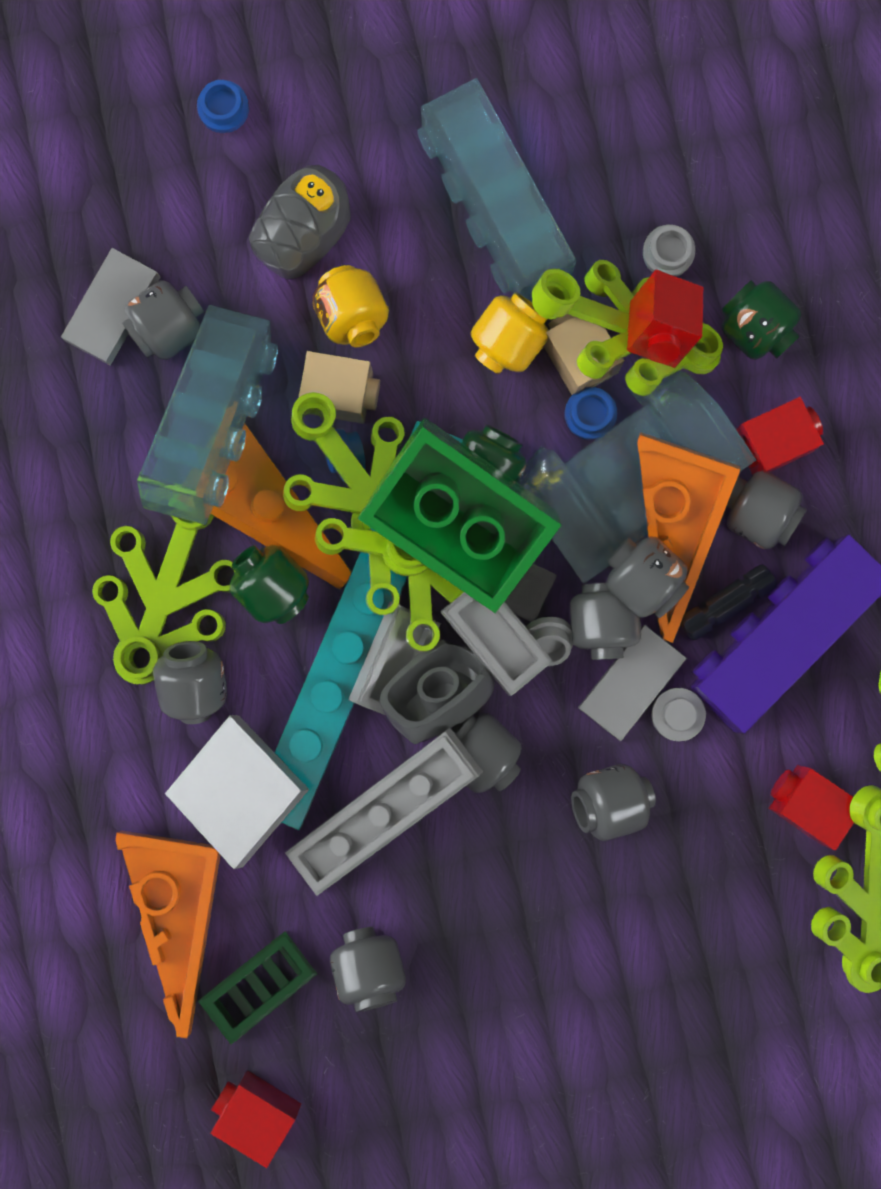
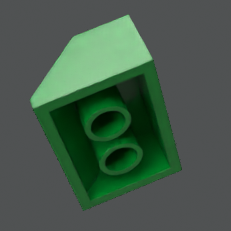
M425 417L397 455L358 516V519L494 613L498 611L562 525L558 512Z

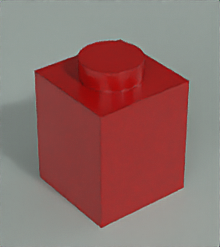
M655 269L630 301L627 351L675 368L702 338L704 287Z
M801 396L742 423L732 432L752 475L758 471L772 472L812 453L824 445L820 437L823 435V426L820 418L812 407L805 406Z
M797 765L793 772L789 769L786 770L778 778L771 790L770 795L775 799L768 808L819 844L836 851L854 824L850 817V804L853 796L812 768Z
M247 1070L238 1086L228 1081L211 1111L219 1115V1118L210 1134L267 1168L295 1122L302 1103Z

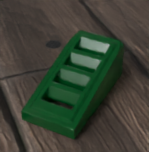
M284 931L200 998L198 1002L230 1045H232L316 976L317 972ZM278 950L297 974L290 982L270 958ZM261 964L280 988L272 996L253 972ZM243 978L262 1001V1004L255 1010L236 986ZM226 992L245 1015V1018L239 1023L234 1021L219 1000Z

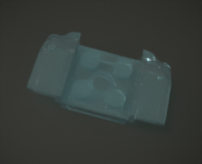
M677 371L663 378L662 382L648 396L637 395L628 386H625L629 393L642 405L640 409L564 463L554 450L541 446L527 462L526 468L518 480V484L558 512L562 525L552 539L583 584L610 566L606 561L625 540L630 538L636 543L648 534L637 445L640 432L738 465L741 469L740 472L756 461V458L719 404L686 372Z

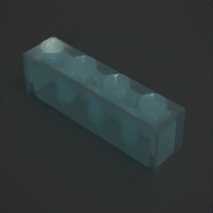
M475 78L421 106L422 128L417 130L420 142L429 158L432 159L438 156L446 171V173L441 175L444 186L452 201L456 204L462 200L470 218L466 219V225L478 248L487 246L495 263L491 264L490 268L503 293L511 291L512 294L517 292L529 299L532 297L534 286L545 271L560 269L572 276L577 260L478 79Z
M213 305L208 306L137 479L143 508L206 525L213 506H222L229 485V476L225 475L230 460L239 461L244 448L246 431L242 428L247 416L254 418L259 409L262 396V387L259 386L262 375H271L275 366L278 345L271 343L270 320Z

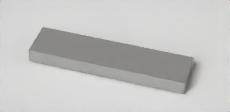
M449 728L299 841L285 854L316 896H318L479 777L483 770L451 728Z

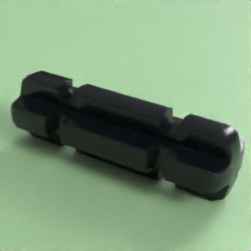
M764 564L758 565L743 575L744 580L741 581L738 578L701 603L703 607L699 608L696 606L685 613L680 623L685 634L691 640H697L713 630V624L718 626L754 603V597L759 599L774 590L777 582L771 571Z

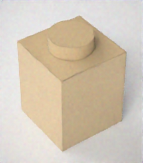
M569 314L553 319L548 324L550 330L546 332L548 341L544 348L571 395L579 393L586 387H595L619 373L624 363L623 358L615 361L606 374L599 379L587 377L580 371L577 365L578 355L589 342H603L611 338L606 328Z
M307 351L299 397L311 392L323 394L335 406V419L364 424L367 409L376 410L380 390V379L373 378L371 363L369 361Z

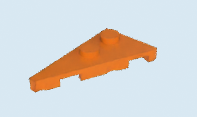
M231 410L185 484L180 496L266 547L270 545L281 546L300 567L341 589L352 572L339 554L329 555L319 550L315 543L317 523L307 510L295 511L286 505L283 498L285 478L239 414ZM291 488V490H290L291 496H292L294 499L300 501V499L297 497V495L295 494V492H294V491L292 490V488ZM322 532L323 540L326 543L331 544L325 536V534Z
M640 432L637 445L648 537L653 536L660 539L686 564L688 570L684 582L689 586V589L670 611L661 618H658L660 635L663 636V640L673 643L741 469L738 465Z
M119 831L116 834V845L118 850L122 849L132 882L129 888L134 903L140 909V925L152 965H156L166 996L163 1002L168 1019L175 1026L176 1037L188 1038L192 1031L221 855L209 844Z

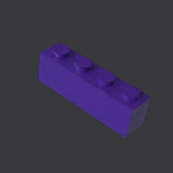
M850 535L838 538L833 542L826 537L818 543L804 558L809 566L796 579L791 575L785 577L767 595L772 604L759 617L753 612L747 615L730 633L735 641L721 655L716 650L712 651L693 670V673L698 678L689 688L733 732L745 734L881 596V565Z

